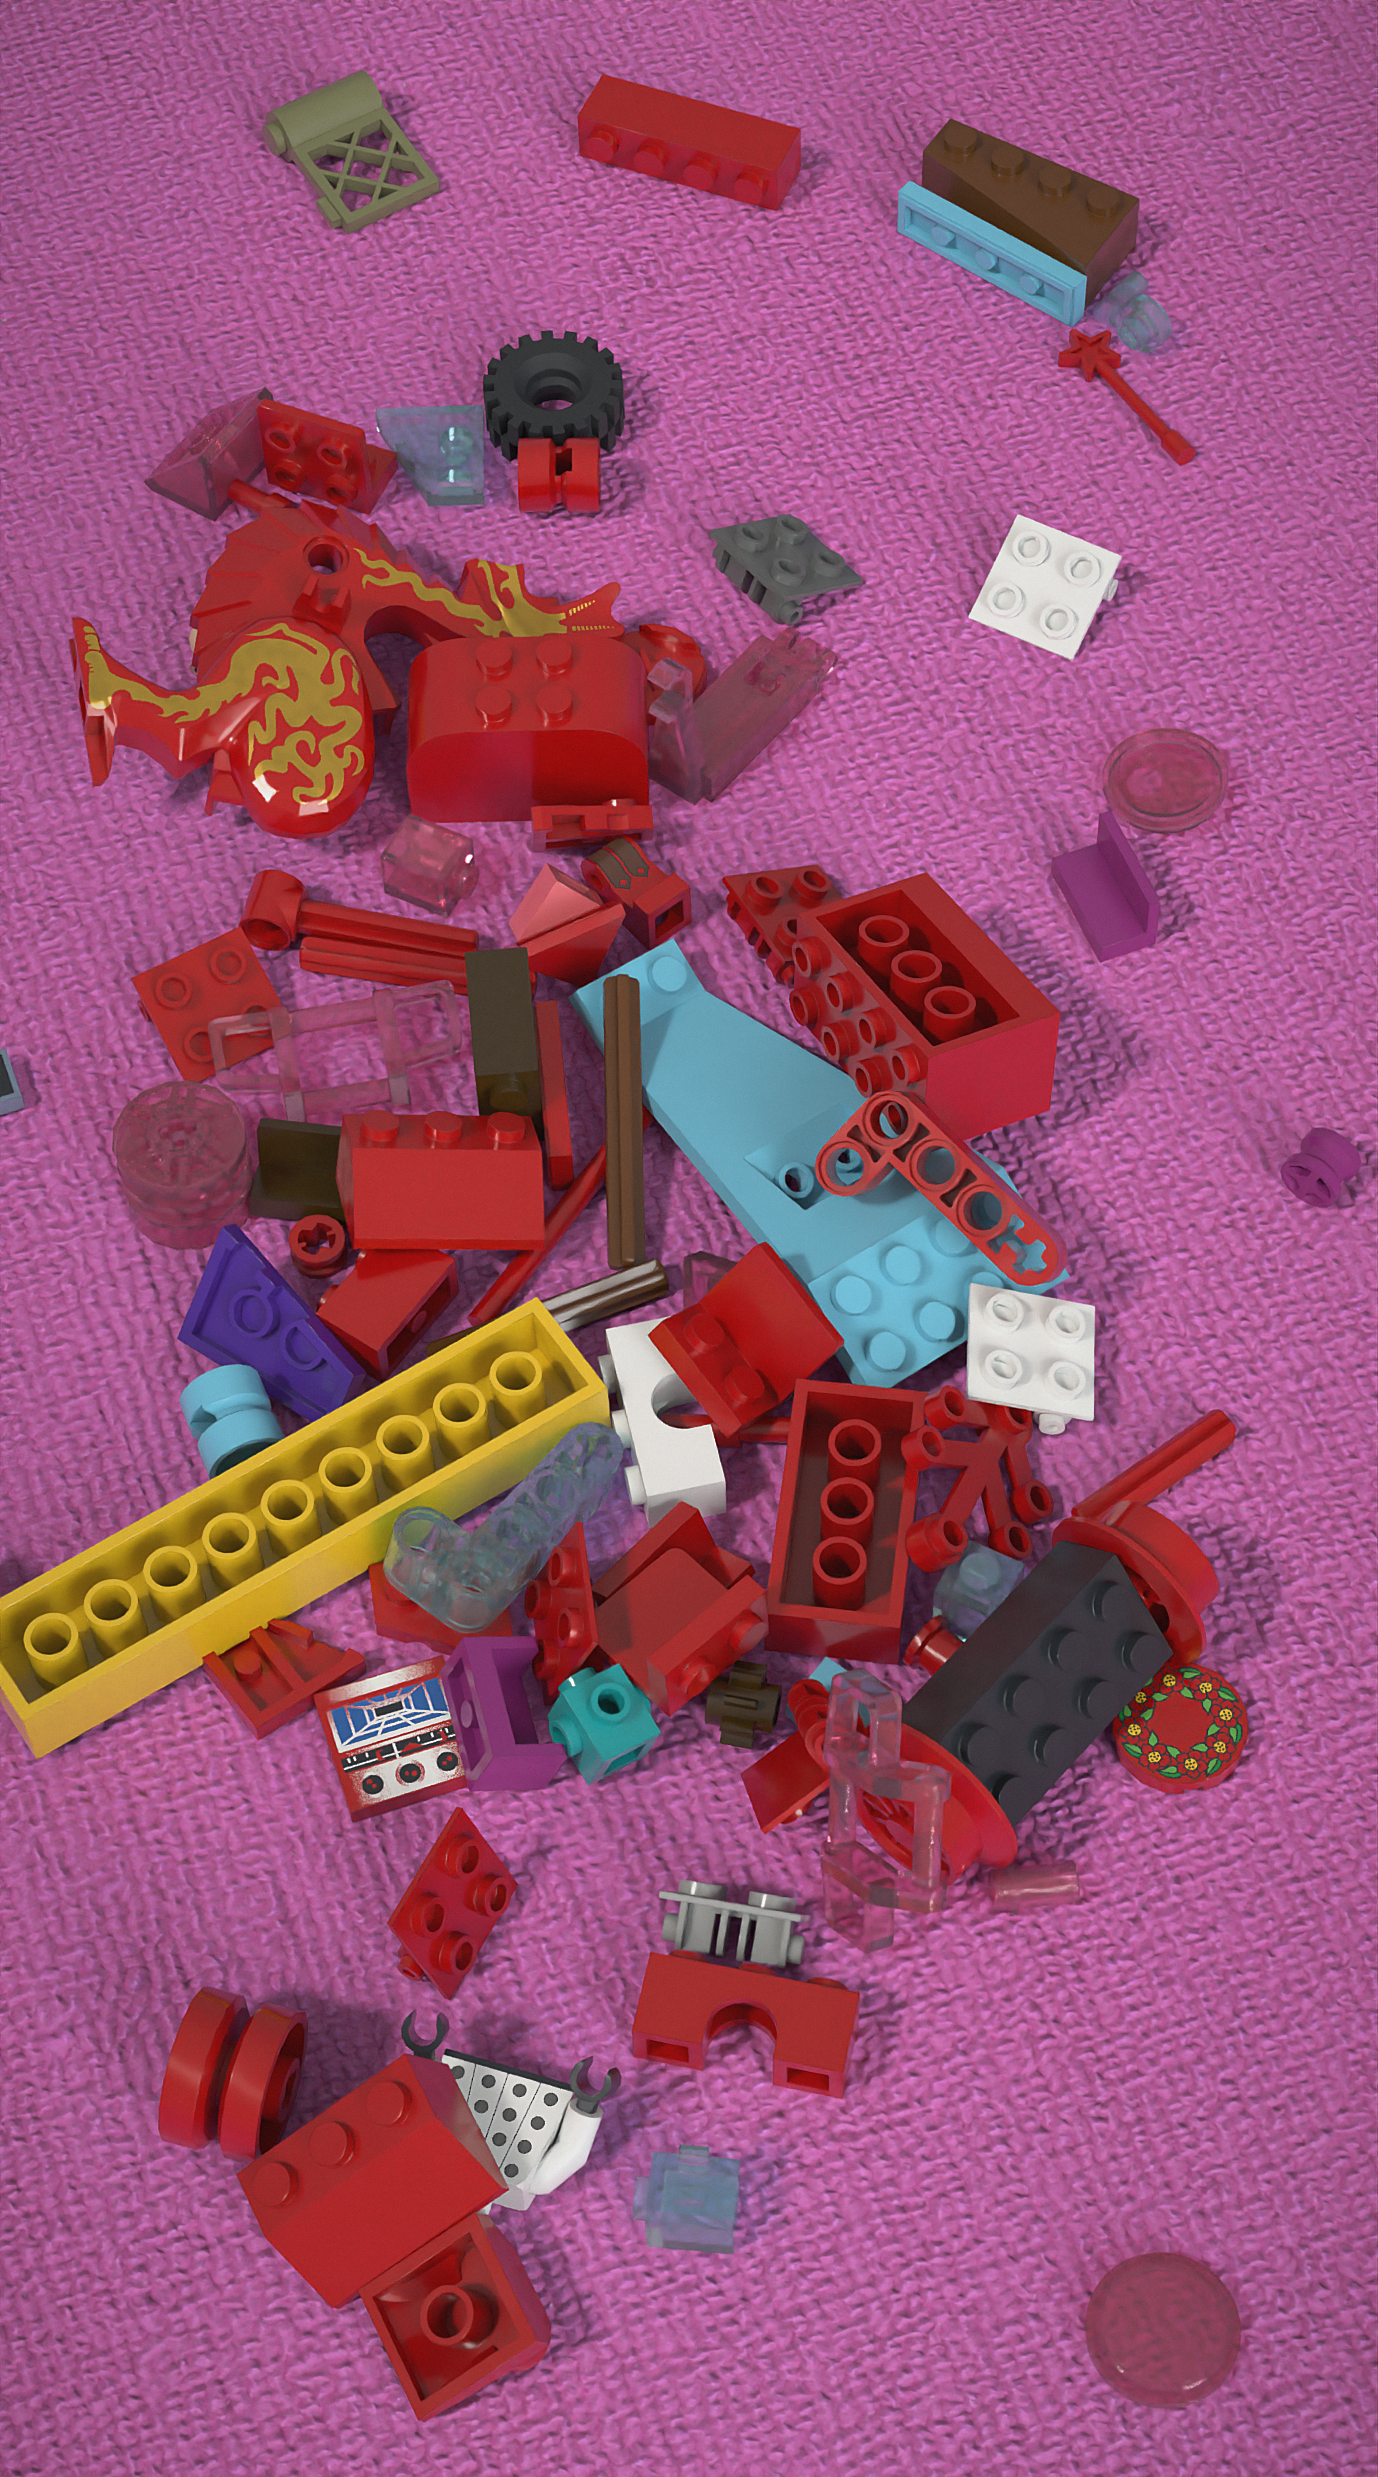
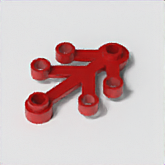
M946 1385L929 1394L924 1400V1412L932 1426H921L902 1438L901 1451L908 1465L916 1471H925L931 1467L960 1469L961 1472L939 1513H932L908 1527L905 1543L911 1559L921 1570L927 1573H936L958 1562L968 1544L964 1525L980 1495L990 1532L988 1535V1547L993 1558L999 1564L1007 1567L1028 1558L1033 1550V1542L1028 1530L1021 1523L1032 1525L1050 1516L1054 1509V1502L1050 1491L1042 1482L1033 1480L1025 1445L1032 1437L1031 1410L966 1400L964 1395L951 1385ZM956 1425L971 1427L975 1429L979 1439L977 1443L945 1440L936 1429L947 1431ZM1001 1456H1003L1012 1488L1009 1496L1010 1508L1020 1522L1012 1521L998 1464Z

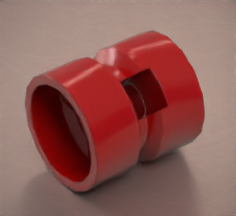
M599 437L567 438L563 446H556L551 438H519L518 501L520 513H551L556 504H563L568 512H600L601 459Z

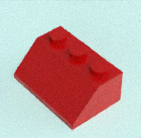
M372 1110L364 1114L343 1113L335 1179L353 1249L544 1250L545 1223L542 1149L531 1116H518L509 1112H497L490 1116L456 1115L447 1111H435L427 1115L393 1114L383 1110Z
M407 2053L401 2055L236 2174L264 2237L332 2308L336 2309L342 2308L359 2296L358 2289L474 2211H480L509 2190L449 2065Z

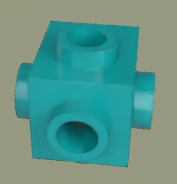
M619 1663L598 1674L593 1667H589L569 1677L558 1687L561 1694L547 1715L549 1732L553 1743L564 1744L567 1758H572L588 1786L644 1758L661 1734L651 1716V1705L648 1697L629 1681Z

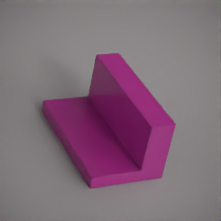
M1111 810L1100 813L1097 843L1053 857L1051 873L1097 959L1101 963L1156 944L1161 900Z

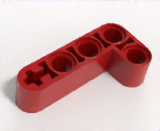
M891 1090L875 1093L829 1139L816 1157L815 1172L821 1186L831 1194L843 1197L869 1193L896 1168L1009 1279L1019 1285L1034 1286L1051 1282L1060 1276L1066 1267L1068 1252L1066 1243L1059 1233L930 1108L911 1093ZM896 1101L903 1105L909 1120L904 1133L898 1138L893 1139L882 1130L880 1115L885 1106ZM940 1146L949 1150L955 1161L953 1175L943 1184L932 1180L926 1169L928 1155L932 1150ZM847 1149L856 1151L864 1164L863 1175L853 1185H847L842 1182L836 1171L837 1159ZM983 1192H990L995 1195L1002 1206L1001 1219L991 1229L980 1226L975 1221L972 1213L975 1199ZM1020 1219L1024 1222V1226L1013 1233L1028 1245L1043 1242L1046 1247L1041 1255L1043 1262L1046 1264L1044 1269L1034 1267L1026 1270L1022 1263L1025 1261L1027 1253L1015 1240L1006 1241L1002 1246L997 1243L998 1239L1014 1230Z

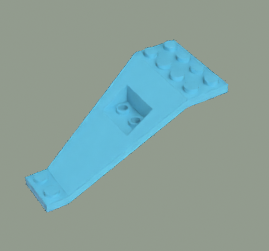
M674 938L580 988L568 998L597 1047L604 1055L603 982L606 978L617 976L618 974H628L629 977L638 979L640 983L642 1103L758 1244L762 1242L769 1243L843 1337L844 1345L835 1355L853 1384L890 1388L968 1340L969 1285L971 1283L1041 1295L1070 1277L1064 1268L1060 1276L1048 1283L1034 1286H1024L1015 1283L896 1168L876 1188L867 1194L843 1197L833 1195L825 1190L816 1177V1157L829 1139L868 1098L860 1094L854 1080L846 1073L705 991ZM881 1112L880 1125L882 1130L893 1139L898 1138L900 1135H897L891 1129L887 1118ZM946 1148L930 1152L927 1157L926 1169L931 1179L943 1184L954 1173V1157ZM847 1149L844 1151L847 1156V1164L837 1160L836 1171L842 1182L847 1185H853L863 1175L864 1164L856 1151ZM972 1149L1021 1197L1003 1166ZM785 1174L791 1175L796 1179L799 1186L798 1192H794L787 1187ZM983 1192L977 1196L972 1207L975 1221L986 1229H991L998 1224L1002 1216V1206L995 1195L990 1192ZM1020 1219L1014 1230L998 1239L997 1243L1002 1246L1006 1241L1015 1240L1027 1253V1257L1022 1263L1026 1270L1034 1267L1044 1269L1046 1264L1043 1262L1041 1255L1046 1247L1043 1242L1028 1245L1013 1233L1024 1226V1222Z

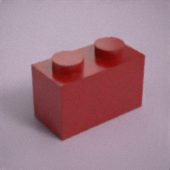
M362 1249L356 1260L355 1268L340 1285L334 1284L326 1290L317 1305L315 1314L366 1371V1374L380 1383H384L459 1294L456 1261L439 1249Z

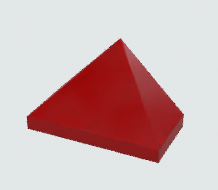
M613 899L507 945L504 949L527 947L529 970L584 987L593 982L626 913L622 904L617 899Z

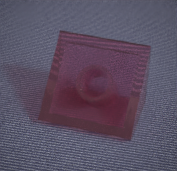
M263 387L211 410L143 482L150 490L215 522L234 502L227 497V490L231 482L239 478L250 484L266 467L257 407L263 398L274 401L271 392L266 387Z

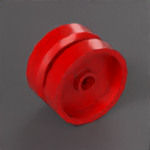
M203 1986L192 1999L182 2019L164 2075L158 2117V2130L162 2141L200 2150L204 2149L218 2136L224 2158L246 2164H251L279 2144L290 2118L303 2073L308 2043L306 2012L274 2003H264L250 2017L244 1995Z

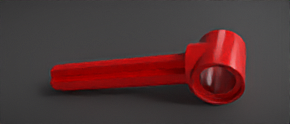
M263 870L254 876L238 927L241 926L250 945L267 951L283 950L291 942H299L302 934L465 958L464 952L478 951L479 933L475 930L309 900L308 890L305 889L303 883L295 876L279 870Z

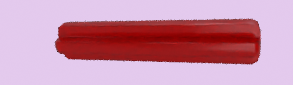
M1220 1409L1209 1411L1076 1504L1071 1510V1517H1084L1100 1521L1118 1502L1133 1501L1143 1505L1147 1504L1232 1444L1237 1431L1233 1421Z

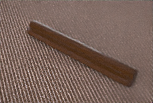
M652 1258L541 1300V1302L562 1330L566 1332L666 1294L669 1291V1279L662 1263L658 1259ZM501 1316L430 1342L426 1346L427 1358Z

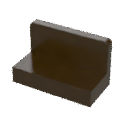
M261 1118L257 1127L259 1165L248 1197L250 1215L296 1221L316 1214L327 1215L337 1220L341 1226H347L335 1179L341 1126Z

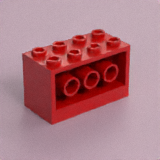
M927 872L798 914L796 942L792 945V957L795 964L794 990L789 995L792 1014L795 1020L801 1026H806L822 1044L828 1058L833 1062H838L854 1080L858 1091L863 1097L870 1098L875 1093L886 1090L911 1093L930 1108L963 1141L1050 1110L1061 1012ZM896 1101L891 1102L884 1107L882 1113L887 1118L891 1129L897 1135H902L908 1126V1114L903 1105ZM940 1146V1147H937V1148H935L934 1150H932L931 1152L936 1151V1150H939V1149H942V1148H944V1147H941V1146Z

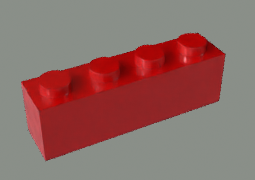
M602 74L577 116L579 153L581 157L776 212L801 170V128Z

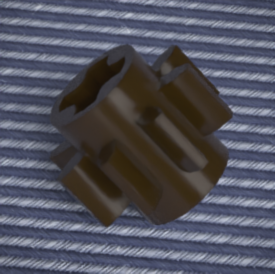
M737 1660L734 1663V1668L730 1670V1676L720 1674L711 1682L706 1704L705 1724L720 1726V1744L752 1750L757 1733L769 1736L774 1735L781 1704L782 1685L767 1683V1665Z

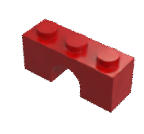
M685 1950L671 1951L668 1955L650 1952L632 2027L634 2058L703 2071L708 2048L717 2034L731 2026L750 2025L764 2031L775 2044L772 2059L773 2085L843 2099L859 2023L860 1993L849 1991L844 1984L829 1978L815 1977L808 1979L807 1982L779 1977L774 1970L757 1964H742L736 1969L711 1964L702 1955Z

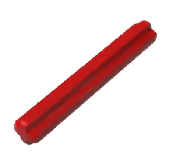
M313 935L305 936L301 943L299 962L300 968L305 971L468 995L465 958ZM529 970L533 1002L538 987L537 972Z

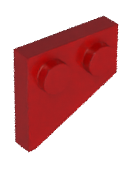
M626 798L606 801L602 803V806L557 805L531 807L534 852L607 845L621 835L628 836L635 842L653 840L652 806L638 805L637 799Z

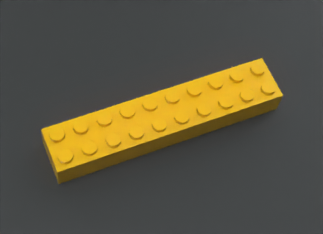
M533 1298L1 1597L0 1703L38 1760L203 1665L202 1657L213 1651L217 1656L250 1638L249 1632L259 1626H262L263 1629L267 1628V1622L273 1618L277 1620L285 1618L368 1570L369 1565L384 1561L612 1430L606 1385L539 1298Z

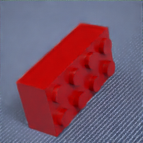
M796 1378L767 1587L769 1634L764 1637V1650L899 1665L911 1557L906 1548L905 1535L908 1527L916 1521L921 1471L914 1470L905 1461L901 1451V1441L905 1435L927 1424L924 1400L928 1396V1392Z

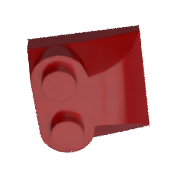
M474 2211L358 2289L418 2421L426 2422L507 2372H522L534 2367L544 2357L550 2345L551 2326L548 2315L514 2246L506 2239L491 2218L480 2212Z

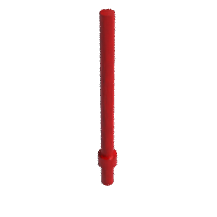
M642 1103L644 1133L655 1117ZM605 1142L545 1217L544 1250H520L468 1315L467 1319L472 1326L503 1314L606 1182Z

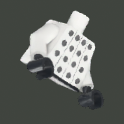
M416 2009L413 2010L404 2020L401 2028L402 2039L405 2045L414 2051L412 2055L441 2062V2059L435 2056V2049L438 2048L448 2035L450 2029L449 2020L444 2013L440 2012L436 2021V2038L425 2040L419 2037L415 2031L414 2023L417 2012ZM445 2049L442 2063L449 2065L509 2187L507 2192L478 2212L489 2215L492 2203L519 2211L526 2210L535 2195L551 2193L584 2166L603 2115L599 2102L614 2094L621 2085L622 2076L617 2067L608 2071L604 2079V2087L602 2090H597L591 2086L587 2076L588 2070L593 2063V2056L581 2060L574 2066L570 2074V2084L451 2049Z

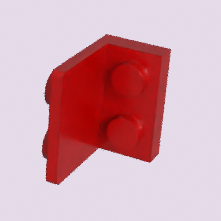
M263 398L257 407L268 483L288 492H298L329 502L336 507L341 504L345 508L370 515L398 469L397 453L367 444L365 431L360 427Z
M767 1242L754 1246L698 1303L661 1321L647 1335L727 1439L750 1427L761 1418L771 1415L794 1393L796 1378L809 1379L844 1345L843 1337Z

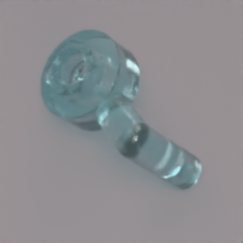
M1133 271L1095 304L1093 316L1100 323L1116 327L1120 340L1130 349L1151 353L1171 336L1172 326L1167 313L1161 305L1153 298L1141 294L1148 287L1147 280L1140 272Z

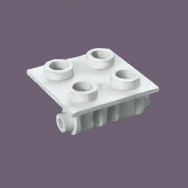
M1017 514L968 618L1073 661L1102 599L1110 601L1116 592L1118 580L1113 578L1122 556Z
M971 1283L969 1285L966 1399L1033 1411V1420L1039 1424V1430L1050 1435L1062 1433L1065 1430V1424L1072 1418L1092 1421L1094 1419L1095 1306Z

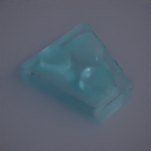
M483 405L376 408L375 415L378 432L390 450L397 453L398 462L428 506L485 504V418Z

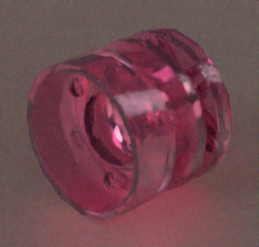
M196 1081L165 1082L142 1091L123 1108L113 1127L112 1151L117 1163V1171L121 1178V1188L126 1208L136 1229L153 1243L176 1250L204 1249L214 1245L222 1226L236 1223L241 1228L246 1223L250 1215L248 1197L255 1172L252 1158L249 1154V1141L246 1136L245 1121L232 1099L213 1086Z

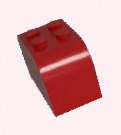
M593 635L457 638L436 643L423 650L414 659L409 670L406 773L412 823L531 821V807L557 805L602 806V803L606 801L626 798L637 799L638 805H650L647 671L642 658L636 651L622 642Z

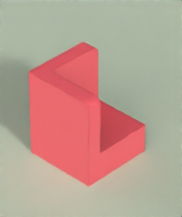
M546 863L512 915L509 926L515 938L519 941L604 903L597 891Z

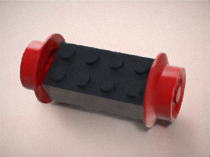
M1121 1501L1116 1503L1100 1521L1084 1517L1064 1519L1053 1531V1549L892 1719H876L865 1728L877 1750L868 1756L870 1765L849 1786L847 1792L849 1803L869 1835L904 1868L929 1883L948 1887L953 1885L973 1862L993 1868H1003L1010 1865L1018 1854V1842L1013 1828L1166 1661L1176 1664H1188L1194 1662L1204 1652L1207 1637L1200 1614L1218 1595L1219 1585L1217 1576L1211 1563L1198 1545L1179 1526L1163 1514L1137 1502Z

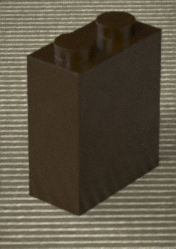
M527 947L464 952L479 1116H490L497 1112H509L518 1116H531L538 1140L545 1141Z

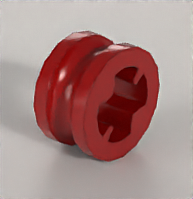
M316 1214L304 1217L291 1229L288 1239L293 1266L301 1275L309 1279L321 1280L332 1277L342 1270L347 1262L348 1249L344 1229L337 1220L327 1215ZM320 1239L329 1242V1248L321 1247L316 1255L308 1253L307 1246L316 1247Z

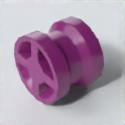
M1315 1127L1308 1131L1302 1139L1300 1154L1295 1153L1288 1157L1282 1165L1280 1173L1287 1188L1297 1198L1309 1205L1327 1208L1333 1205L1340 1196L1342 1181H1349L1359 1171L1361 1159L1355 1147L1345 1137L1333 1130Z

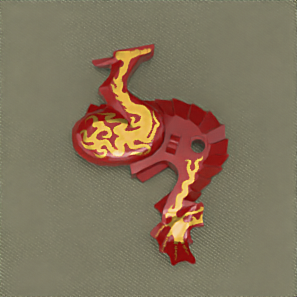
M302 499L300 508L263 507L260 518L226 535L224 546L226 550L207 570L205 578L206 588L190 616L189 626L198 630L191 666L197 667L196 685L184 690H168L148 681L109 655L102 647L94 626L80 617H75L71 620L74 639H69L68 644L92 787L102 786L109 777L112 769L114 747L117 745L143 751L159 763L175 779H180L206 764L209 791L204 812L208 816H212L219 802L244 806L249 816L263 831L279 837L302 840L329 836L344 827L361 807L374 777L375 734L373 715H376L375 721L380 734L388 735L391 731L394 716L401 709V699L366 648L365 642L371 637L382 633H398L413 639L426 649L436 643L457 638L593 635L618 641L624 635L625 627L617 622L611 614V607L621 591L620 584L617 582L608 583L579 600L560 605L558 597H537L528 592L525 586L523 563L507 566L473 558L465 562L458 591H456L437 573L428 576L406 550L396 551L376 522L371 525L366 524L341 504L335 510ZM323 566L331 569L334 573L321 574L312 567Z

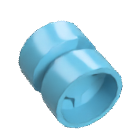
M234 1364L207 1371L194 1379L180 1396L181 1410L192 1437L198 1440L199 1454L210 1480L285 1438L277 1416L270 1412V1400L258 1371L251 1366Z

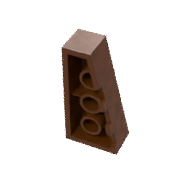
M951 118L923 150L922 187L1087 276L1084 311L1136 246L1140 198Z

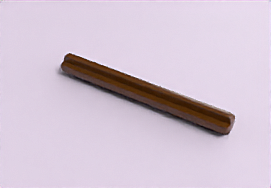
M628 974L608 977L603 982L607 1263L609 1268L615 1271H621L645 1261L640 983L638 979L629 977Z

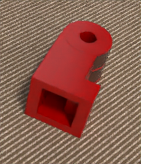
M621 835L581 861L580 867L587 885L597 891L603 903L617 899L622 904L626 913L622 925L649 951L692 923L690 886L675 872L667 876L647 858L641 847L630 837ZM667 911V919L655 926V918Z

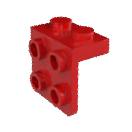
M679 1548L667 1550L594 1610L599 1641L595 1649L613 1666L619 1663L628 1679L669 1717L690 1699L701 1693L715 1678L740 1657L751 1651L769 1634L767 1591L747 1574L728 1590L690 1555Z

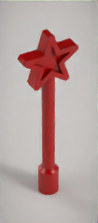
M1071 329L1069 331L1071 347L1059 353L1058 366L1080 368L1085 381L1088 383L1092 382L1097 372L1159 437L1161 447L1178 465L1187 464L1194 457L1195 448L1179 431L1171 430L1114 370L1120 368L1121 355L1108 348L1111 344L1112 332L1105 330L1090 338L1076 329Z

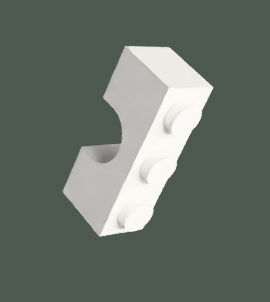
M669 1317L606 1329L607 1355L597 1357L600 1379L606 1385L608 1394L616 1393L620 1409L610 1412L617 1449L629 1448L634 1465L624 1467L630 1503L632 1506L643 1504L649 1528H653L680 1501L699 1509L702 1517L726 1513L725 1477L711 1424L679 1429L666 1425L658 1418L669 1408L697 1402L694 1395L647 1336L661 1321Z

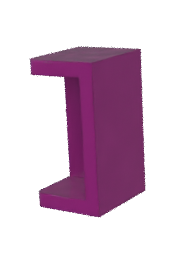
M534 1636L463 1637L440 1671L469 1792L545 1789L567 1759L563 1743L539 1744L521 1676L539 1651L536 1637Z

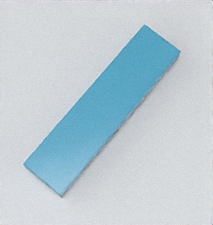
M908 181L898 191L897 231L1068 326L1073 327L1084 317L1087 276L912 181Z

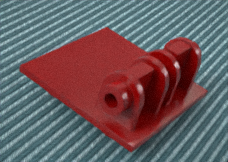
M818 864L724 876L722 882L730 892L726 897L728 904L727 914L738 924L745 934L747 942L754 946L757 956L761 959H767L765 963L773 973L775 981L778 984H786L788 988L793 989L795 964L792 957V945L796 942L798 914L842 900V896Z
M241 926L131 978L141 998L137 1001L142 1016L147 1023L153 1021L187 1088L297 1035Z
M578 1521L575 1522L559 1546L553 1548L548 1561L537 1576L529 1581L525 1592V1612L529 1619H533L535 1637L539 1649L532 1660V1670L535 1678L541 1679L543 1702L547 1706H550L560 1694L558 1687L572 1675L589 1667H593L597 1674L605 1670L603 1656L595 1649L599 1641L594 1611L596 1604L591 1589L593 1580L589 1574L583 1522Z
M814 1679L798 1681L791 1687L787 1701L791 1712L794 1714L798 1731L740 1774L760 1829L764 1834L768 1833L778 1824H789L797 1820L808 1810L815 1796L835 1781L844 1782L854 1777L865 1766L868 1756L877 1750L872 1738L865 1730V1722L853 1696L849 1692L836 1701L821 1682Z
M456 1807L386 1923L402 1943L397 1952L401 1958L397 1965L398 1971L407 1978L420 1982L426 1974L447 2000H451L464 1976L473 1968L477 1954L499 1917L507 1910L511 1896L518 1886V1883L463 1808Z

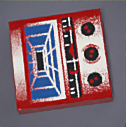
M443 1655L313 1695L315 1708L352 1823L468 1787L440 1676V1671L445 1665Z

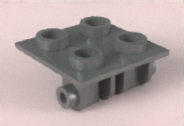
M791 514L713 529L709 533V536L718 543L712 554L716 560V568L737 585L740 591L748 594L752 602L755 604L761 603L760 608L777 624L785 623L787 626L796 624L803 615L804 610L800 604L804 597L862 585L863 579L846 565L844 558L840 554L826 547L809 531L808 526L802 520Z

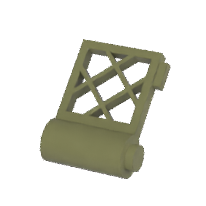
M358 70L266 113V125L262 126V135L268 149L274 156L281 155L288 162L294 161L319 195L320 199L316 200V208L332 229L342 226L345 232L350 234L440 192L439 179L384 108L381 95L374 81L364 70ZM379 130H382L390 141L387 152L359 146L362 138ZM325 155L346 158L341 173L319 169L313 161ZM354 161L382 166L378 181L351 176L350 173ZM391 168L412 172L419 180L406 187L387 183ZM345 189L373 195L370 204L353 212H350L342 198Z

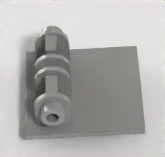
M684 1879L679 1880L678 1892L660 1890L659 1898L681 1901L679 1914L666 1913L662 1931V1940L674 1942L675 1950L684 1949L710 1954L716 1916L721 1914L716 1957H724L731 1918L738 1917L742 1918L737 1947V1961L744 1962L752 1920H755L757 1924L750 1961L775 1965L782 1969H786L787 1962L801 1964L805 1936L793 1934L794 1922H810L811 1915L795 1913L797 1899L750 1891L748 1904L726 1901L728 1890L726 1886Z

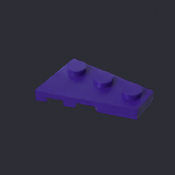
M237 1224L222 1226L177 1339L220 1366L234 1364L251 1366L258 1371L267 1395L311 1422L354 1400L366 1376V1371Z

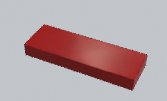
M557 1000L536 1002V1006H533L549 1187H553V1191L567 1190L574 1182L558 1003Z

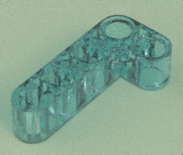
M588 1422L577 1425L566 1434L472 1534L444 1514L432 1508L419 1506L407 1509L398 1516L394 1523L385 1554L383 1571L387 1580L397 1590L448 1627L464 1633L484 1630L528 1585L529 1581L540 1572L548 1561L553 1548L559 1546L575 1522H583L584 1524L606 1501L623 1458L624 1446L620 1436L613 1429L601 1423ZM505 1545L513 1546L517 1549H511ZM411 1548L420 1549L426 1553L417 1552ZM464 1587H471L480 1592L470 1591Z

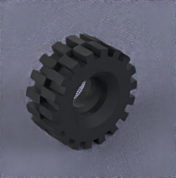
M553 330L541 331V340L533 341L530 334L518 338L519 347L517 349H514L508 343L499 350L500 360L492 357L487 365L488 375L484 374L483 377L486 427L495 448L501 446L503 457L511 462L518 455L519 438H551L556 446H563L567 438L599 437L600 448L610 452L615 447V435L621 437L624 429V387L619 362L614 363V354L607 347L598 352V341L587 336L583 343L577 342V332L565 331L564 337L561 339L553 338ZM550 400H562L572 403L569 407L560 410H545L537 407V405Z

